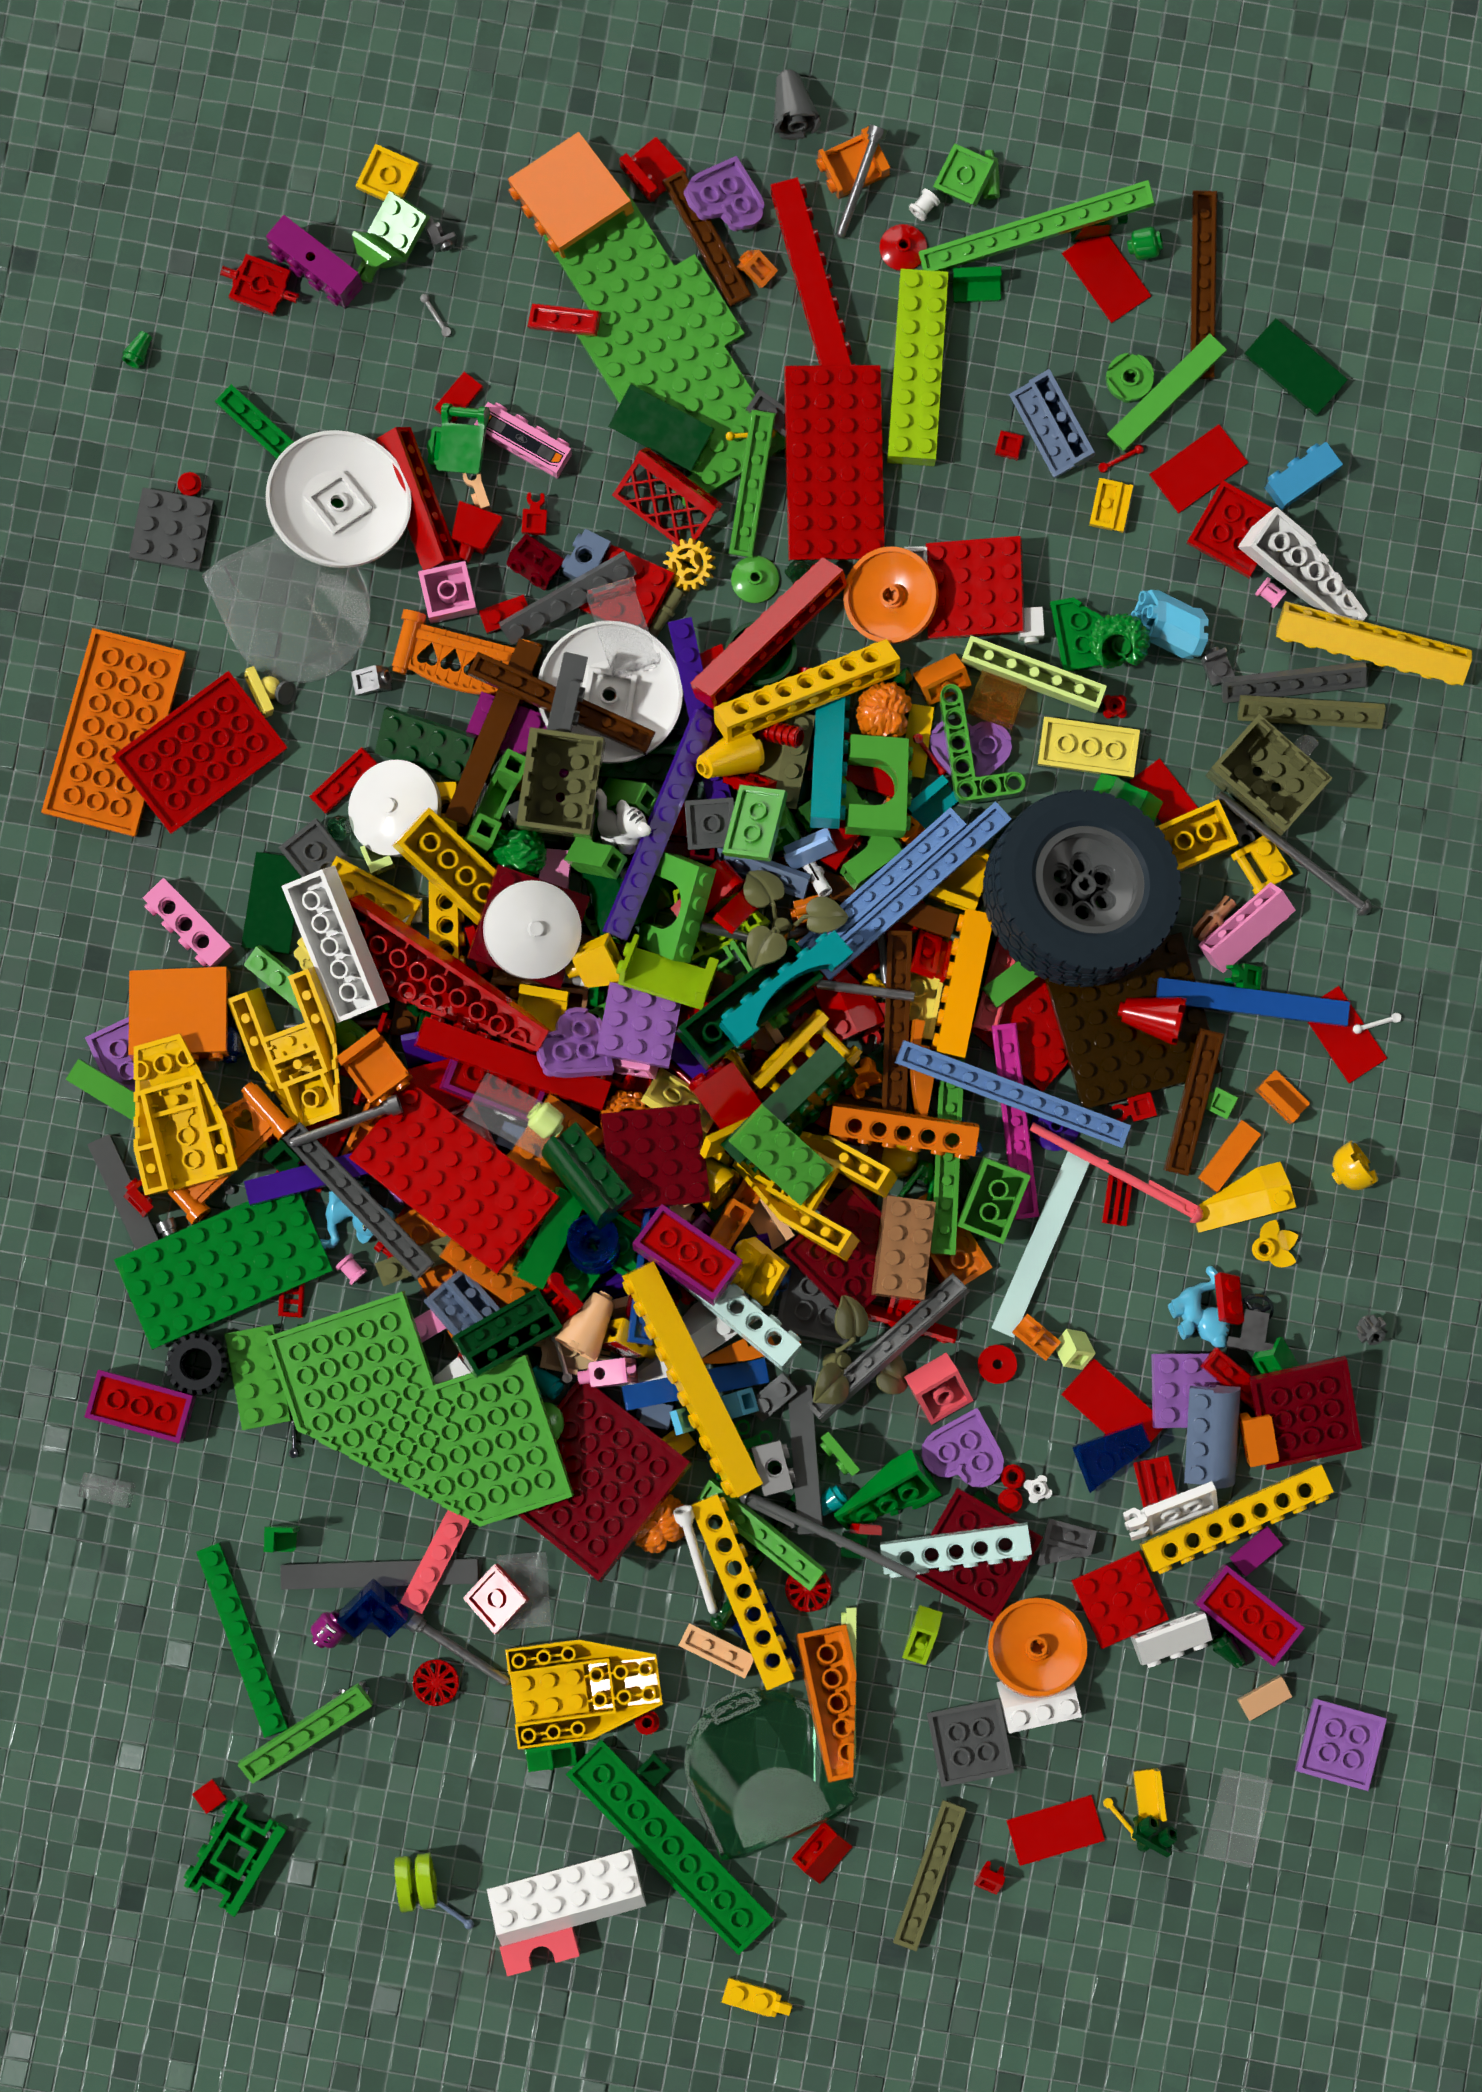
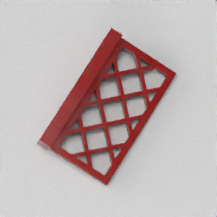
M648 447L638 452L635 461L612 494L614 498L678 546H680L681 540L679 529L690 528L692 539H695L697 542L715 513L723 505ZM639 464L647 470L648 479L637 481L635 470ZM654 481L664 482L667 494L656 495ZM649 482L651 496L640 498L638 484ZM633 485L635 499H627L620 494L625 486ZM681 495L685 498L686 508L675 510L673 496ZM668 497L670 510L659 512L657 498ZM652 499L654 513L647 514L642 510L641 501ZM699 509L707 516L702 523L694 524L692 510ZM687 511L689 525L678 526L676 513ZM671 514L673 527L665 528L661 525L660 515Z

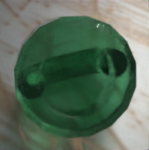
M795 560L786 567L784 573L794 583L810 569V566L804 560Z
M337 815L327 823L329 834L336 840H344L353 833L350 821L346 817Z

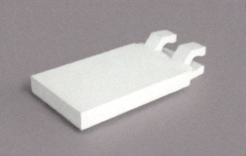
M1211 1481L1147 1506L1142 1510L1132 1508L1124 1512L1123 1517L1127 1521L1125 1522L1126 1529L1130 1531L1139 1529L1136 1532L1129 1533L1131 1540L1134 1541L1146 1537L1148 1534L1151 1536L1217 1510L1216 1488Z

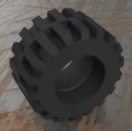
M193 1333L183 1336L172 1345L173 1348L167 1353L168 1361H165V1366L168 1367V1371H166L167 1376H170V1382L178 1387L177 1389L190 1395L210 1394L212 1391L218 1390L222 1383H225L227 1380L226 1376L230 1373L228 1350L223 1347V1343L210 1335ZM194 1350L207 1352L212 1361L209 1374L202 1379L190 1377L185 1370L186 1357Z

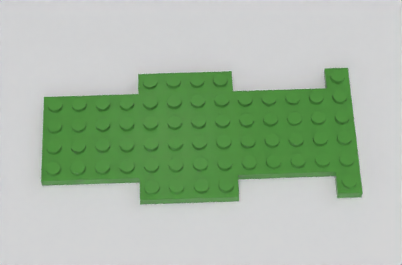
M624 187L622 190L631 200L633 213L626 217L623 212H620L564 250L566 256L564 259L558 252L554 254L588 310H595L601 313L597 337L576 335L619 404L630 384L715 429L693 472L689 470L691 475L687 477L710 494L739 477L742 472L747 437L734 438V440L728 441L725 435L727 432H733L734 434L748 433L751 414L745 409L755 394L725 347L744 337V332L696 255L694 254L674 266ZM543 235L547 243L548 238L546 237V235ZM777 432L774 438L771 439L769 458L786 448V438ZM676 495L682 506L686 508L685 498L681 495Z

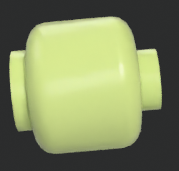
M549 1102L537 1103L527 1115L529 1128L543 1139L551 1135L556 1137L564 1128L561 1124L564 1118L563 1114Z

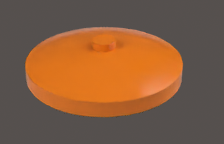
M883 547L873 550L858 560L846 579L847 586L844 588L843 600L848 619L859 633L873 641L880 642L887 639L890 644L908 641L919 635L929 625L936 612L939 590L935 574L922 557L910 550L900 547Z
M1028 1598L1010 1605L997 1617L989 1634L988 1656L994 1673L1010 1690L1026 1697L1046 1698L1065 1691L1077 1680L1084 1668L1087 1657V1639L1080 1621L1067 1607L1050 1599Z

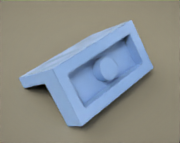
M828 828L821 829L783 847L786 854L784 858L793 869L803 867L837 851Z

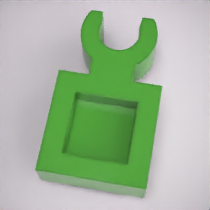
M1216 1087L1214 1092L1210 1091L1206 1109L1225 1119H1229L1239 1097Z

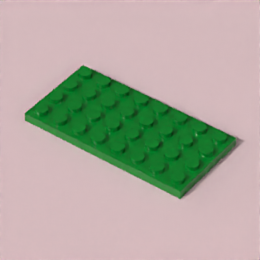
M301 1193L250 1206L249 1201L114 1259L152 1350L334 1271Z

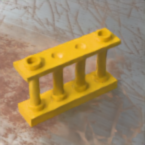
M816 1009L749 1079L760 1089L768 1086L775 1092L781 1086L775 1080V1075L780 1069H786L791 1075L799 1069L792 1062V1057L798 1051H802L808 1058L816 1052L809 1045V1040L815 1033L820 1034L851 1067L859 1061L862 1051L855 1045L848 1049L826 1027V1022L829 1018L822 1011Z

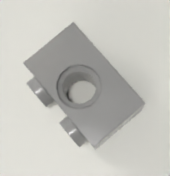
M781 1440L752 1447L758 1475L763 1483L761 1486L764 1496L793 1489L792 1483L796 1482L793 1468L788 1469L786 1459L790 1458L787 1444L782 1445ZM777 1460L781 1463L782 1470L778 1474H772L768 1471L767 1466L770 1461Z

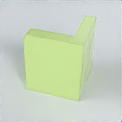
M365 845L360 847L370 873L373 876L395 868L390 855H380L367 849Z
M1066 1329L1059 1337L1061 1343L1055 1349L1064 1367L1083 1370L1096 1354L1086 1333L1072 1329Z

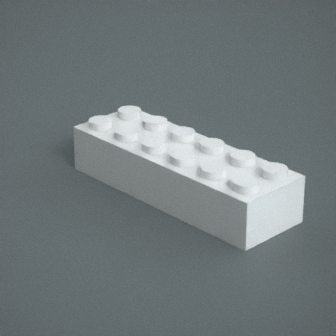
M335 865L283 885L282 889L336 1022H341L390 1002Z
M631 1849L487 1889L496 1936L501 1946L646 1906L636 1860Z

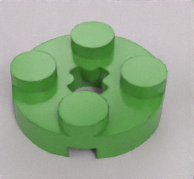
M1124 353L1117 356L1110 363L1105 376L1106 385L1110 393L1122 402L1138 401L1150 392L1154 381V370L1145 357L1138 354ZM1125 373H1134L1136 375L1134 377L1135 382H1126L1124 380L1126 378Z

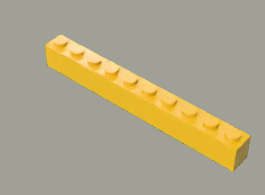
M654 1261L622 1276L624 1280L622 1282L623 1288L628 1295L632 1296L635 1302L633 1307L639 1317H643L646 1326H644V1330L650 1340L653 1339L657 1347L655 1349L657 1357L661 1362L664 1361L668 1369L666 1375L669 1381L676 1385L679 1392L677 1393L678 1400L682 1406H686L690 1414L688 1415V1420L694 1429L697 1428L701 1436L699 1437V1442L711 1457L710 1464L712 1469L719 1473L722 1479L721 1487L726 1495H730L731 1498H738L762 1485L763 1483Z

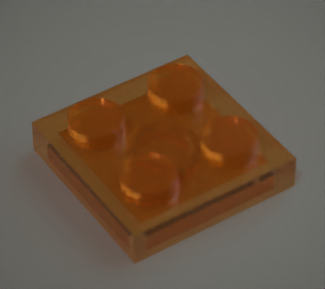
M982 670L966 713L1012 730L1027 686Z

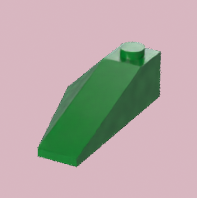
M910 1449L885 1465L835 1512L834 1516L846 1530H849L852 1523L868 1524L875 1522L878 1516L888 1513L894 1516L899 1514L898 1510L912 1506V1509H917L940 1497L942 1494L924 1462Z

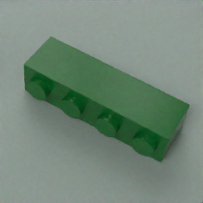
M556 1187L555 1190L551 1189L561 1199L523 1245L525 1250L522 1257L518 1256L512 1267L515 1270L513 1276L539 1289L544 1288L583 1209L573 1195L561 1187Z

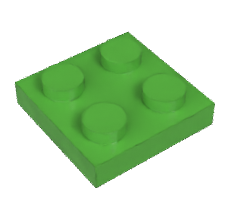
M954 143L933 187L976 207L997 163Z
M828 1431L820 1437L823 1441L820 1446L828 1456L834 1454L839 1460L835 1464L844 1475L849 1473L851 1476H854L860 1471Z

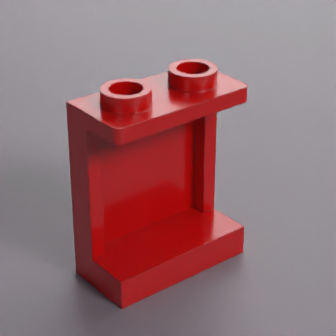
M728 1058L720 1060L705 1074L700 1073L696 1075L688 1086L712 1118L718 1131L749 1117L762 1104L735 1064Z

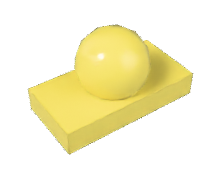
M249 667L244 674L247 685L262 715L265 718L272 716L274 708L270 699H275V690L280 682L272 676H267L260 680L255 667Z

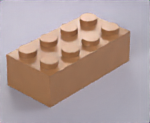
M889 1195L883 1198L871 1295L912 1301H923L925 1299L936 1202Z

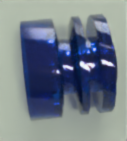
M582 1215L568 1229L567 1244L571 1261L577 1269L585 1274L598 1275L606 1273L615 1266L619 1260L621 1248L617 1228L612 1221L600 1230L588 1215ZM595 1244V1246L598 1247V1250L594 1251L591 1248V1245Z

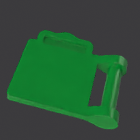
M444 403L441 407L442 425L431 430V437L427 443L428 463L436 465V469L439 471L480 474L486 427L490 417L489 407L480 406L479 409L453 407L450 403ZM452 416L478 418V425L450 422Z

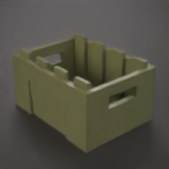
M1260 714L1205 775L1223 792L1226 790L1238 802L1242 801L1247 810L1280 837L1332 779L1326 771ZM1258 767L1261 769L1262 773L1260 776L1253 774L1254 768ZM1273 783L1280 786L1278 792L1272 791L1271 785Z
M530 727L516 822L519 829L592 839L600 767L603 766L606 744L604 737ZM561 769L568 770L569 774L566 778L560 777L559 772ZM558 793H563L565 795V800L563 802H558L556 800V795Z

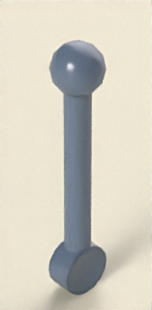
M437 1895L438 1906L461 1921L466 1929L473 1928L474 1923L472 1920H466L441 1902Z

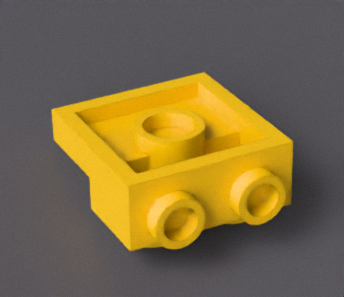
M756 1237L742 1239L736 1244L734 1250L737 1252L736 1256L743 1260V1267L730 1285L735 1283L762 1306L769 1305L790 1265Z

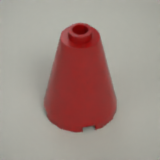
M1126 998L1125 1002H1120L1118 1016L1122 1017L1121 1022L1168 1044L1177 1046L1187 998Z

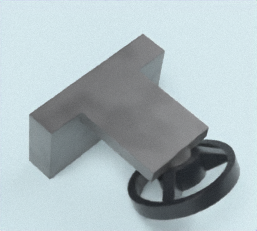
M1263 1294L1247 1295L1242 1299V1304H1245L1249 1310L1245 1309L1241 1336L1240 1338L1228 1336L1226 1347L1251 1352L1270 1350L1274 1344L1265 1343L1268 1321L1274 1313L1273 1303L1270 1298ZM1260 1298L1269 1304L1262 1306L1259 1303L1252 1304L1248 1300Z

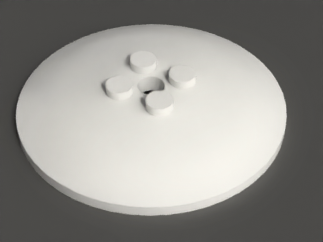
M331 430L317 432L292 443L275 461L266 486L265 498L268 516L281 540L301 557L328 567H357L382 557L402 537L411 512L410 488L397 460L377 442L348 431ZM393 464L402 476L406 492L397 479ZM333 499H340L343 501L344 506L342 508H335L332 506L331 501Z
M594 622L569 632L549 651L540 669L538 679L557 686L564 653L570 652L587 656L588 661L582 687L586 688L583 699L655 731L656 733L646 754L657 748L671 733L680 714L683 696L678 667L672 655L653 635L639 627L623 622ZM605 690H612L615 692L616 698L612 701H607L603 698L602 693ZM539 708L542 719L547 727L550 712ZM573 725L571 732L604 737L579 725ZM604 737L606 744L603 763H623L645 756Z

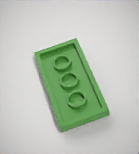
M763 1104L756 1109L728 1140L799 1205L811 1195L833 1170L824 1159Z
M274 1324L225 1334L242 1430L292 1421L289 1405L266 1337L276 1334Z

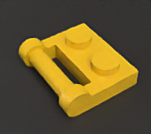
M1264 836L1231 854L1232 859L1238 862L1254 889L1252 891L1255 895L1270 882L1276 885L1293 874L1276 845ZM1246 854H1251L1266 878V882L1261 883L1246 859Z

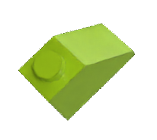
M919 1605L902 1658L926 1665L938 1635L943 1612Z

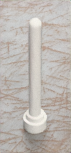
M680 1506L673 1511L676 1523L683 1527L708 1612L715 1614L718 1608L692 1526L695 1515L692 1506Z

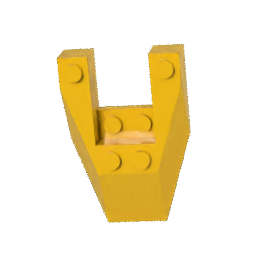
M314 967L288 976L305 1023L278 1033L260 987L227 999L252 1068L255 1072L258 1071L266 1081V1087L270 1092L273 1091L282 1103L280 1104L288 1116L296 1124L301 1122L304 1127L342 1114L334 1016Z
M802 1132L799 1138L824 1159L833 1170L811 1195L799 1205L765 1173L756 1175L753 1178L735 1160L732 1166L781 1222L845 1261L849 1259L860 1240L849 1230L815 1212L836 1176L840 1173L884 1198L887 1197L898 1178L888 1167L831 1136H820L809 1132Z

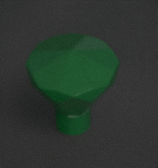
M910 668L902 669L899 675L887 679L886 683L895 681L897 686L908 691L912 683Z

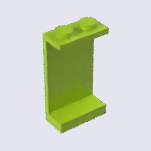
M634 934L632 942H627L623 952L625 960L620 959L616 973L620 974L618 984L701 1010L705 1005L714 981L719 959L709 957L705 969L688 963L673 961L659 954L637 948L639 935Z

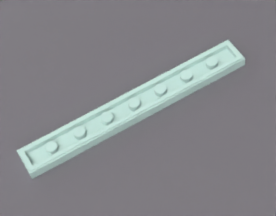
M1068 1151L991 1327L1012 1338L1015 1335L1011 1332L1021 1322L1089 1166V1162Z

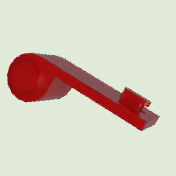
M718 859L709 866L717 870L704 916L723 898H728L738 892L745 883L727 860L720 861ZM681 898L670 908L677 917L680 912Z

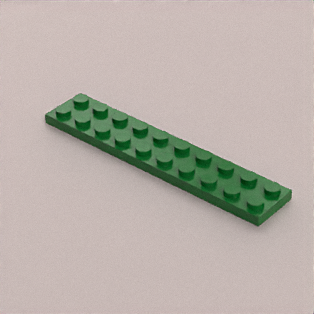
M602 1739L565 1774L738 1955L774 1921V1918Z

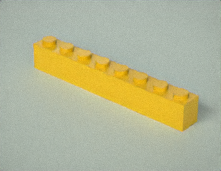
M1286 601L1284 602L1276 629V637L1285 642L1294 641L1302 643L1308 648L1325 649L1331 654L1348 655L1354 660L1371 661L1377 666L1394 667L1403 673H1417L1426 679H1440L1449 685H1463L1472 662V650Z

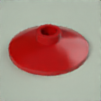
M907 224L895 225L889 228L883 234L879 246L882 260L887 266L897 271L918 267L921 264L918 251L927 249L924 235L917 228ZM901 242H906L908 244V247L901 248L899 244Z

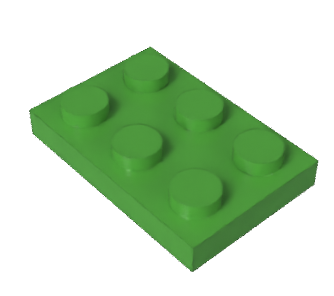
M746 785L739 786L723 848L725 856L771 862L788 796L786 790Z

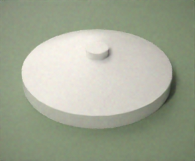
M404 760L381 762L368 769L353 788L348 807L352 831L359 842L365 845L367 849L383 856L400 857L402 855L392 846L394 842L425 809L430 807L440 817L442 808L441 796L434 779L418 765Z
M523 881L505 888L490 903L484 918L483 936L490 956L504 971L519 978L540 979L559 972L575 956L581 940V921L576 906L568 895L558 887L542 881Z

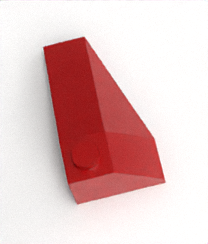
M843 969L831 980L851 984L860 983L846 969ZM821 972V974L823 975L822 980H828ZM817 985L814 987L821 1009L829 1018L827 1024L831 1032L841 1042H845L885 1021L881 1009L873 996L817 989Z

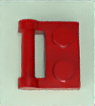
M554 1272L549 1276L544 1288L539 1289L548 1306H551L561 1325H563L584 1304L563 1283L562 1275ZM553 1290L557 1296L549 1302L546 1296Z

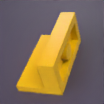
M1158 1768L1133 1771L1138 1815L1143 1818L1152 1815L1158 1820L1167 1821L1161 1771Z

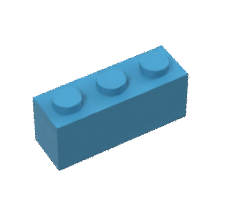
M1327 442L1322 445L1316 443L1306 451L1307 455L1302 459L1299 457L1294 458L1287 464L1288 468L1281 473L1278 470L1267 478L1269 482L1265 489L1281 511L1341 469L1343 466L1342 462Z

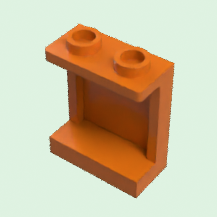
M869 126L862 129L861 135L829 150L824 151L823 148L818 150L817 166L821 173L825 171L828 180H826L827 186L831 193L836 194L838 199L851 193L869 142L867 139ZM879 143L863 188L890 175V166Z
M376 1028L336 1057L365 1095L367 1102L373 1107L383 1105V1102L387 1101V1098L396 1090L400 1092L410 1085L409 1081L413 1078L384 1036Z

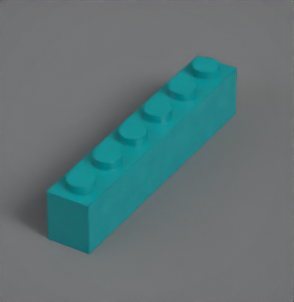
M844 696L815 709L811 828L839 829L840 820H845V806L841 805V798H846V784L842 783V776H847V762L843 761V754H848V740H844V732H849V718H845V711L850 710V696Z

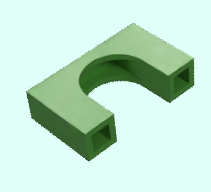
M851 734L848 741L847 765L869 766L883 770L893 781L894 796L891 800L881 805L849 804L846 809L845 834L903 838L906 830H910L911 816H907V807L911 806V793L907 792L908 784H911L912 770H908V761H912L913 747H909V738Z
M510 749L505 751L497 763L464 838L482 857L492 846L502 824L499 822L502 813L524 773L526 757Z
M843 776L842 783L846 784V798H841V805L845 806L846 817V809L849 804H870L867 800L861 799L857 794L855 785L851 781H847ZM811 800L798 808L795 817L806 831L812 834L819 828L810 827ZM867 836V847L843 864L840 873L854 891L902 851V844L897 838Z
M608 777L602 788L607 796V810L613 811L616 815L618 802L624 800L629 806L639 809L644 816L650 817L659 795L646 783ZM596 799L592 839L576 837L564 860L578 872L617 879L628 858L615 847L602 844L601 834L597 825L599 813L597 808L598 800Z
M663 852L655 875L667 879L677 886L681 896L680 912L674 923L669 927L650 922L641 923L638 932V946L673 961L690 963L717 869L679 854Z

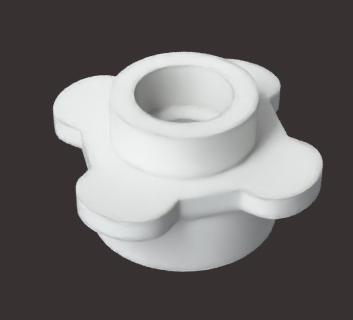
M1039 1475L1037 1479L1032 1481L1026 1480L1024 1483V1488L1028 1490L1030 1495L1029 1501L1032 1503H1037L1042 1498L1048 1499L1052 1495V1491L1048 1489L1046 1483L1047 1478L1044 1475ZM1036 1487H1040V1491L1037 1492Z

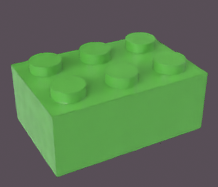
M983 1156L958 1218L957 1226L1004 1244L1031 1175Z

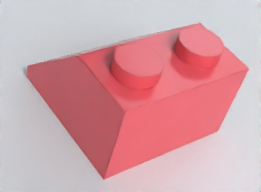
M947 1353L904 1377L931 1425L974 1401L958 1369Z

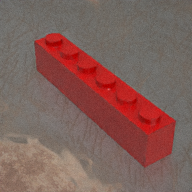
M395 427L378 437L376 442L383 446L397 460L410 488L411 512L407 527L417 552L419 563L423 570L453 564L459 558L412 428ZM393 464L397 479L406 492L402 476Z

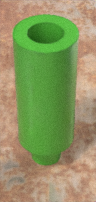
M986 150L985 157L995 161L997 165L983 191V198L993 200L1000 197L998 158L994 157V150Z

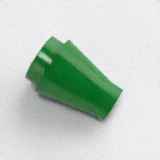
M140 331L137 337L122 352V360L127 365L138 369L145 362L152 337L148 333Z

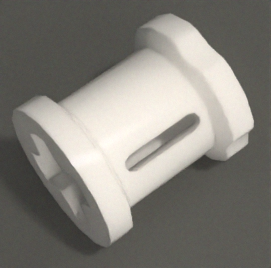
M923 189L919 199L914 204L909 205L911 213L921 221H925L929 211L934 206L940 204L939 199L928 189Z

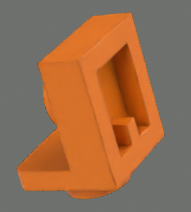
M747 250L739 258L740 263L736 266L739 271H744L759 288H763L778 271L760 250Z

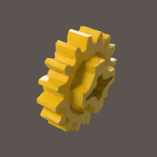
M689 538L688 543L686 540L681 539L680 546L672 544L674 551L666 552L670 558L663 561V564L668 565L669 568L667 570L676 575L672 582L675 583V587L678 589L683 587L685 591L690 592L691 586L696 591L699 590V584L707 586L705 579L707 577L713 578L714 576L709 572L716 569V566L711 565V561L715 560V556L708 555L711 548L704 547V543L701 541L696 543V540ZM688 550L686 554L680 555L684 551ZM683 561L690 562L696 569H690ZM699 575L697 578L691 580L693 576Z

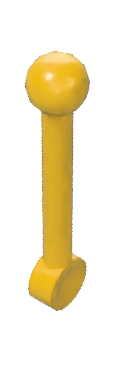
M773 430V433H772V438H774V436H775V434H776V432H775L774 430ZM727 432L725 437L728 441H732L734 438H746L748 433L734 434L733 432Z
M1104 1799L1103 1805L1106 1808H1110L1131 1833L1132 1838L1134 1829L1114 1807L1112 1799Z

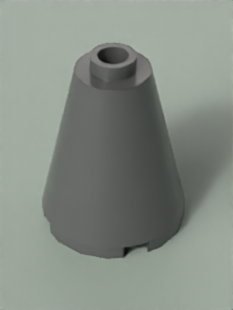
M787 69L776 77L775 134L779 133L782 139L795 140L805 138L804 133L811 131L813 134L820 128L821 119L799 73Z

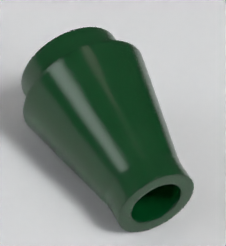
M1224 1631L1212 1640L1213 1651L1236 1669L1246 1662V1658L1232 1634H1227Z

